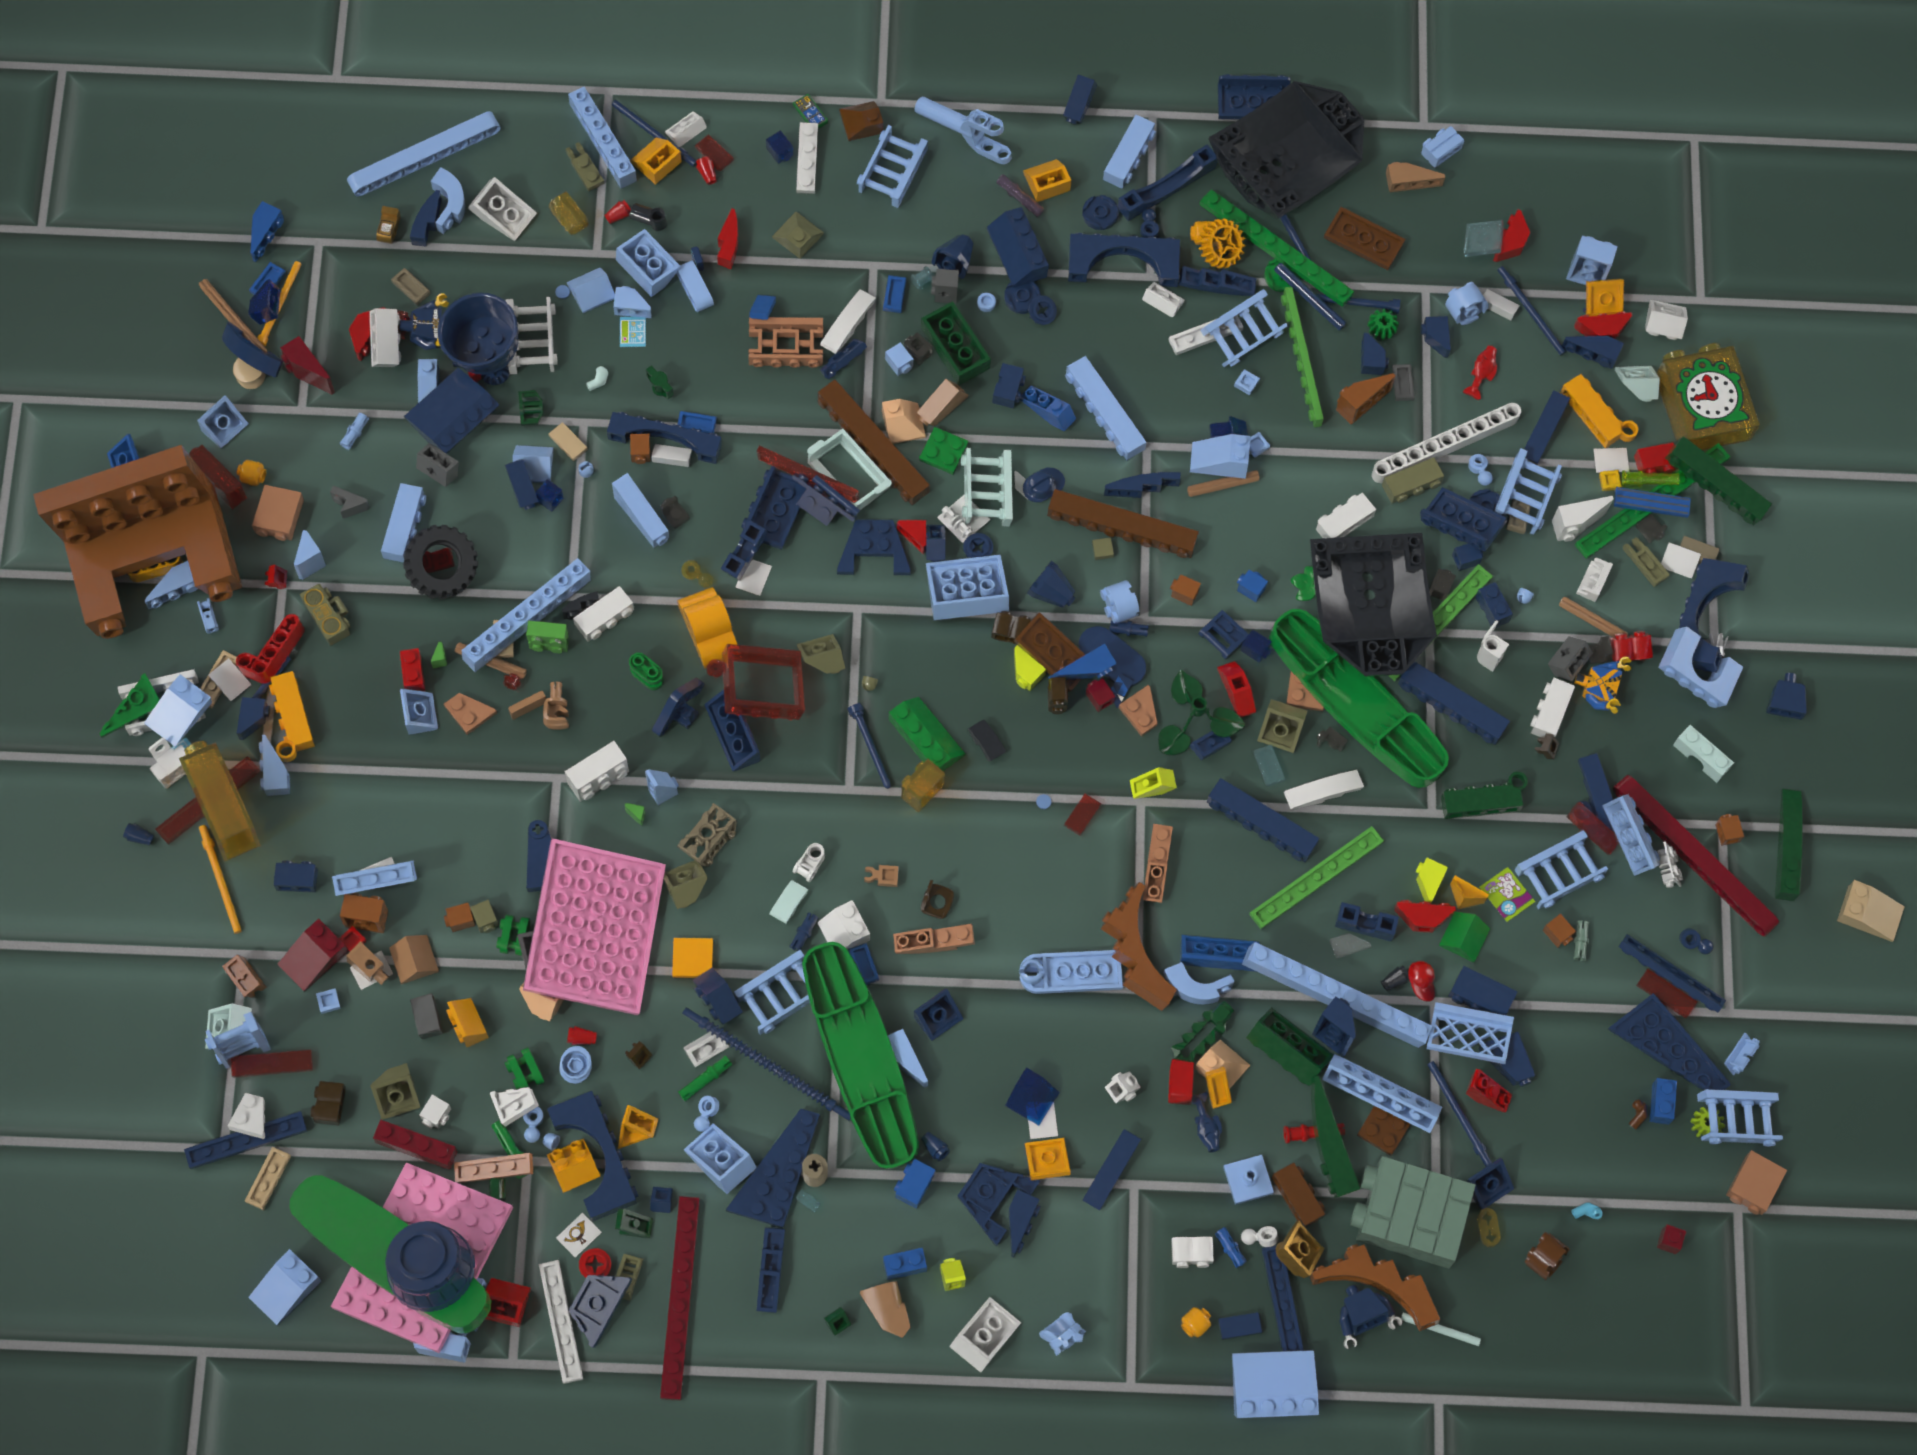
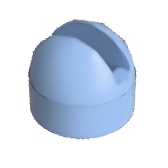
M588 461L581 462L578 467L579 474L584 478L592 476L594 472L593 465Z
M1520 588L1517 593V599L1520 603L1527 604L1534 594L1527 589Z
M548 1133L544 1136L543 1144L546 1148L552 1151L555 1150L560 1142V1136Z

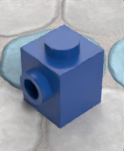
M1248 570L1246 574L1242 573L1239 577L1237 591L1257 602L1265 591L1268 581L1260 573Z

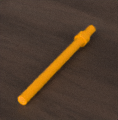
M298 261L294 262L263 331L257 337L264 347L269 340V333L302 265Z
M202 825L199 827L203 839V848L207 851L234 934L240 933L242 930L214 850L213 838H210L207 826Z

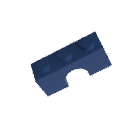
M749 520L740 535L741 538L736 549L729 553L721 570L740 581L767 536L768 531Z
M1341 903L1334 927L1392 941L1399 917L1382 912L1378 915H1371L1362 912L1359 906Z

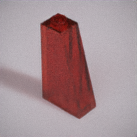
M203 445L195 447L190 451L189 455L214 485L216 493L232 510L247 499L241 483Z

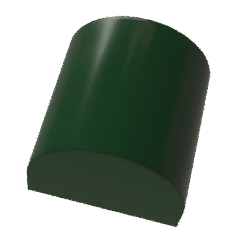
M491 1178L489 1181V1196L505 1201L506 1180L503 1178Z
M839 1307L823 1318L834 1336L852 1325L842 1307Z

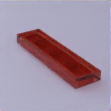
M312 1050L234 1056L231 1058V1074L233 1078L313 1071Z

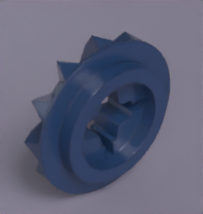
M1037 296L1029 303L1027 311H1029L1030 318L1035 323L1046 325L1055 319L1057 313L1056 305L1049 297ZM1039 306L1041 308L1047 307L1046 311H1044V315L1042 313L1037 314V312L1040 310Z
M508 365L497 371V376L493 373L481 374V378L490 385L502 384L508 379L510 374Z
M974 533L965 539L963 551L967 558L990 556L993 553V543L987 535ZM974 544L977 546L983 545L981 548L982 552L979 550L974 551Z

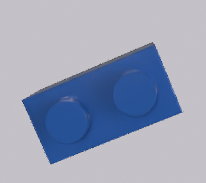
M1657 1078L1653 1082L1649 1122L1669 1125L1674 1120L1677 1081Z
M916 1159L913 1160L912 1164L908 1162L903 1172L906 1174L903 1181L899 1180L894 1188V1191H896L895 1198L917 1209L935 1176L936 1170Z
M923 1248L883 1256L887 1281L927 1272Z

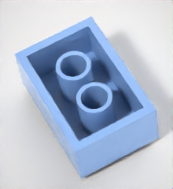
M1582 235L1566 279L1586 285V281L1606 280L1618 246Z

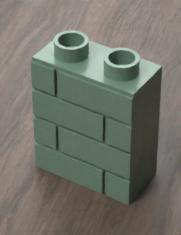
M1381 1157L1376 1167L1367 1164L1360 1188L1370 1190L1366 1205L1356 1202L1350 1221V1226L1359 1228L1356 1240L1449 1269L1456 1261L1475 1184L1387 1157Z

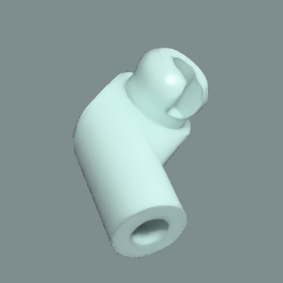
M603 366L596 369L595 379L586 383L589 391L605 385L608 370Z

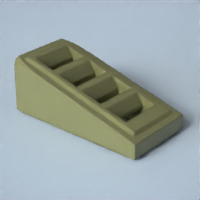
M623 1254L616 1276L631 1277L633 1280L622 1299L631 1300L643 1263L642 1258ZM629 1263L636 1265V1268L626 1266L625 1264ZM623 1271L633 1273V1275L625 1274Z

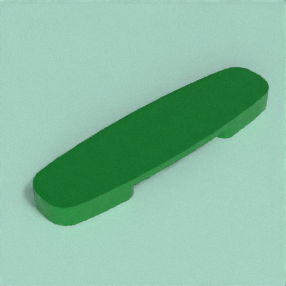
M1291 609L1276 620L1269 636L1271 646L1312 696L1360 744L1411 786L1418 788L1427 787L1441 776L1448 765L1449 757L1438 738L1416 713H1408L1373 676L1365 677L1323 642L1318 619L1305 610Z
M826 942L808 950L803 958L804 979L812 1012L815 1015L831 1068L849 1110L851 1120L873 1163L888 1170L905 1166L918 1155L919 1141L903 1077L882 1018L849 950L836 942Z
M322 1175L306 1178L290 1198L289 1207L292 1215L329 1251L335 1253L359 1273L395 1296L388 1282L385 1258L393 1238L409 1225L386 1209L334 1180ZM473 1277L464 1295L458 1301L449 1305V1307L432 1312H421L420 1310L416 1312L457 1333H469L478 1328L491 1310V1299L485 1288Z

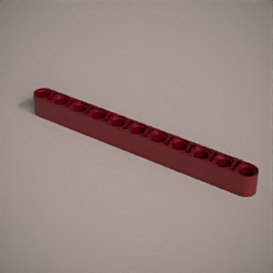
M1626 775L1612 788L1617 797L1629 794L1635 801V810L1642 817L1643 822L1661 840L1672 846L1677 855L1757 933L1765 937L1779 924L1778 918L1634 778Z

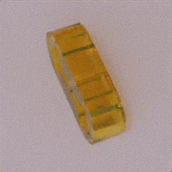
M1485 1208L1478 1215L1480 1236L1485 1246L1494 1247L1501 1239L1498 1219L1493 1209ZM1485 1213L1488 1216H1492V1219L1489 1221L1490 1226L1487 1225V1220L1482 1218L1485 1216ZM1489 1230H1491V1235L1496 1237L1493 1242L1490 1239H1486L1489 1235Z

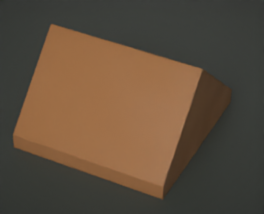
M427 935L405 936L389 948L401 985L439 972Z

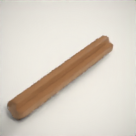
M1254 470L1246 473V479L1225 477L1188 486L1187 492L1189 497L1256 482L1259 481L1260 477L1258 471Z
M1567 597L1561 599L1560 607L1615 638V634L1626 633L1628 636L1626 631Z
M458 643L455 653L462 655V649L467 645ZM494 657L485 664L519 679H523L527 672L526 669Z

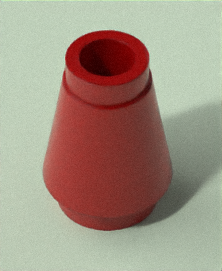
M709 156L698 159L696 161V168L707 185L716 183L717 179L713 160H710Z
M619 200L604 216L609 224L628 217L631 208L625 200L621 202Z
M577 1026L569 1027L567 1043H572V1045L595 1044L597 1032Z

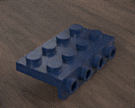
M1230 74L1219 76L1218 119H1241L1287 87L1291 82V78L1283 75L1277 77L1266 75L1232 76Z
M772 465L770 470L767 469L764 474L763 480L765 481L763 486L760 485L756 492L758 497L755 502L752 501L749 507L750 514L748 518H744L741 528L744 529L748 521L751 520L768 531L762 543L782 550L801 509L797 502L806 491V488L795 481L791 475L777 471L776 467Z
M1443 487L1427 509L1420 511L1421 521L1425 525L1433 526L1440 532L1449 534L1458 541H1464L1473 548L1484 552L1507 523L1506 517Z

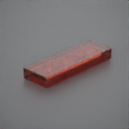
M1577 802L1567 815V818L1581 831L1584 830L1587 836L1607 855L1611 854L1619 843L1616 834L1581 802Z
M1649 969L1645 971L1636 985L1649 995L1654 993L1661 1003L1684 1018L1688 1017L1697 1003L1696 1000Z

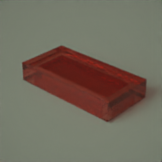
M709 134L695 145V148L704 157L709 156L710 160H713L714 167L719 171L723 170L733 161V157Z
M1084 794L1064 826L1081 836L1101 806V803Z

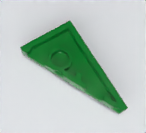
M145 673L142 674L139 682L130 690L128 696L123 699L114 711L115 713L110 720L104 724L99 733L101 738L150 714L158 704L160 699Z

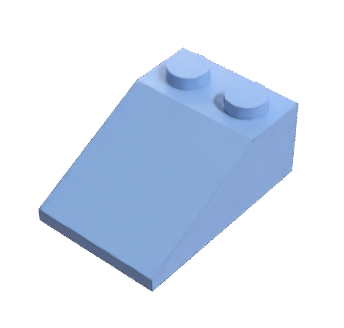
M1229 434L1192 442L1190 472L1246 479L1250 436Z
M180 674L166 690L144 724L176 747L212 704V699Z
M714 1123L684 1149L686 1154L726 1194L757 1168L750 1154Z
M289 1249L274 1264L248 1298L278 1326L321 1280Z

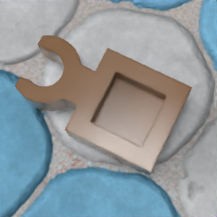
M879 865V870H875L873 867H865V872L872 873V876L865 877L864 882L872 883L878 880V886L897 887L899 866Z

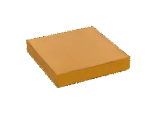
M1623 279L1586 281V315L1597 316L1602 313L1609 315L1621 311L1624 312Z
M674 938L672 978H696L712 968L713 938Z
M1064 1138L1025 1143L1031 1180L1071 1175Z

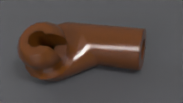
M1639 1099L1635 1100L1632 1104V1107L1636 1109V1115L1629 1122L1635 1130L1647 1118V1105Z

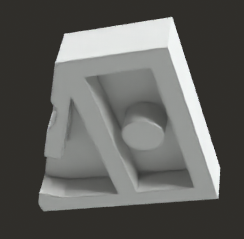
M529 1087L520 1088L519 1090L510 1089L500 1093L496 1091L490 1092L500 1121L504 1126L509 1125L539 1106L533 1090Z
M245 1093L228 1124L229 1130L264 1139V1098Z

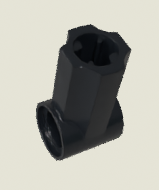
M638 203L633 204L629 215L630 219L650 225L655 231L665 229L667 221L663 209H652Z

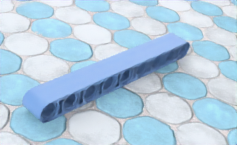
M485 112L348 176L347 182L355 196H363L497 134L501 127L492 112Z

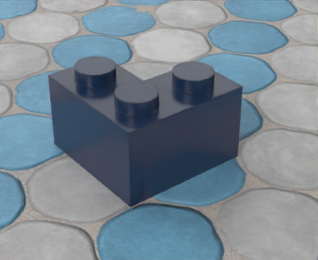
M713 967L693 979L696 986L693 988L699 998H702L706 1006H710L711 1010H709V1013L715 1021L718 1019L724 1025L742 1013L727 982Z

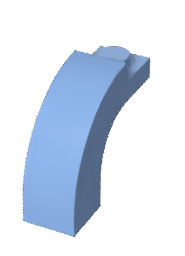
M440 167L432 178L431 184L434 191L440 190V193L448 200L447 207L435 222L437 231L444 234L447 229L449 230L452 227L454 221L459 224L462 221L465 213V198L462 186L457 178L449 171Z
M1182 962L1164 969L1163 972L1164 979L1177 989L1175 994L1193 1004L1204 1005L1218 1002L1219 992L1221 994L1229 992L1234 984L1231 975L1209 984L1198 983L1188 975Z

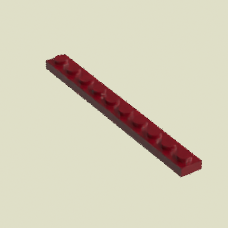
M679 1196L660 1399L681 1401L700 1198Z

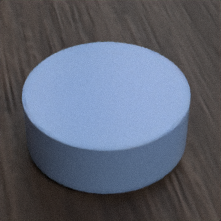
M991 293L981 294L977 301L978 308L983 312L992 311L996 305L994 295Z

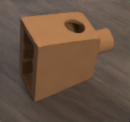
M359 942L347 954V962L369 982L374 978L380 985H383L389 978L382 970L384 964L362 942ZM368 965L374 966L373 969H367L366 967Z

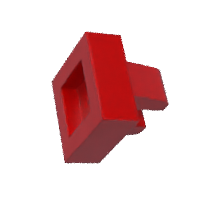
M277 565L269 566V570L265 572V575L268 576V581L264 584L280 590L285 589L287 570Z

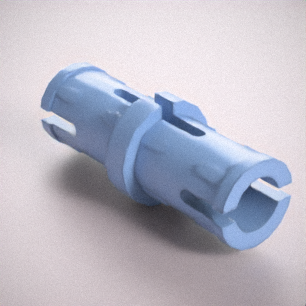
M358 413L352 425L348 426L346 435L340 441V445L345 449L350 450L357 437L361 436V431L369 420L365 414Z

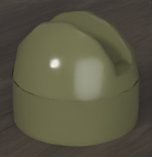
M863 676V689L873 691L877 686L878 679Z

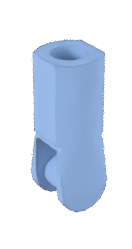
M207 598V601H197L206 633L217 632L219 628L209 598ZM203 609H210L209 611L203 612Z

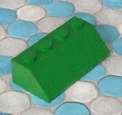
M920 697L905 700L889 711L888 720L935 777L966 755Z

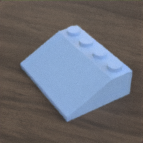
M1001 555L926 563L934 620L1001 613V611L1009 612V595Z
M1626 794L1602 805L1634 876L1659 866V854L1653 849L1651 845L1652 839L1644 830L1643 819L1635 810L1636 804L1633 798Z
M1313 1350L1232 1353L1234 1415L1237 1418L1319 1415Z

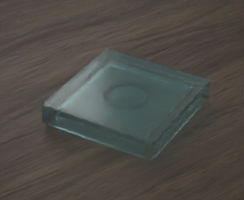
M1503 220L1467 224L1464 247L1465 257L1501 253Z

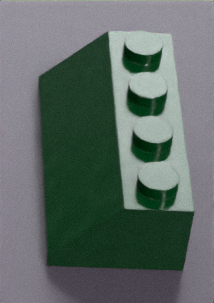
M1272 1007L1258 1020L1246 1037L1253 1046L1260 1048L1270 1059L1278 1062L1284 1070L1291 1072L1301 1083L1308 1086L1311 1085V1078L1320 1075L1334 1056Z

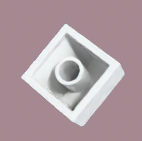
M1650 300L1645 324L1646 331L1654 336L1661 334L1672 340L1682 339L1688 320L1686 307Z
M853 900L835 908L818 922L827 942L840 943L845 948L850 949L870 941V933Z

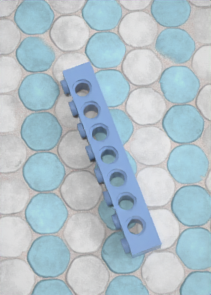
M577 558L462 649V660L474 672L478 671L527 632L528 621L539 622L591 581L590 570Z

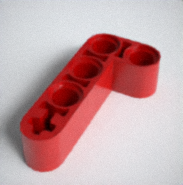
M295 614L287 615L257 657L250 653H241L237 656L236 664L245 677L262 684L271 681L270 677L276 675L287 656H289L305 632L299 617Z

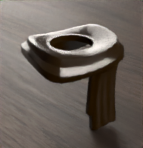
M930 880L920 906L921 912L934 918L944 919L951 909L954 892L947 887L933 884L934 880ZM934 895L944 897L945 905L941 909H935L931 906L930 899Z

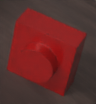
M353 926L339 938L349 952L359 942L364 944L367 941Z

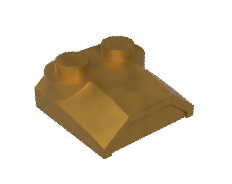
M1298 1220L1284 1241L1277 1244L1276 1255L1295 1276L1306 1278L1311 1275L1325 1248L1316 1241Z

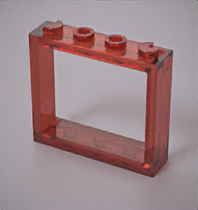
M727 644L722 652L725 713L736 714V716L750 715L752 717L761 716L771 719L800 720L805 711L801 651ZM734 661L792 667L795 705L736 699Z

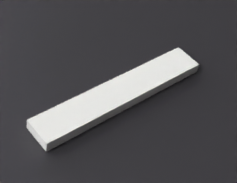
M559 1260L539 1264L563 1384L584 1380Z

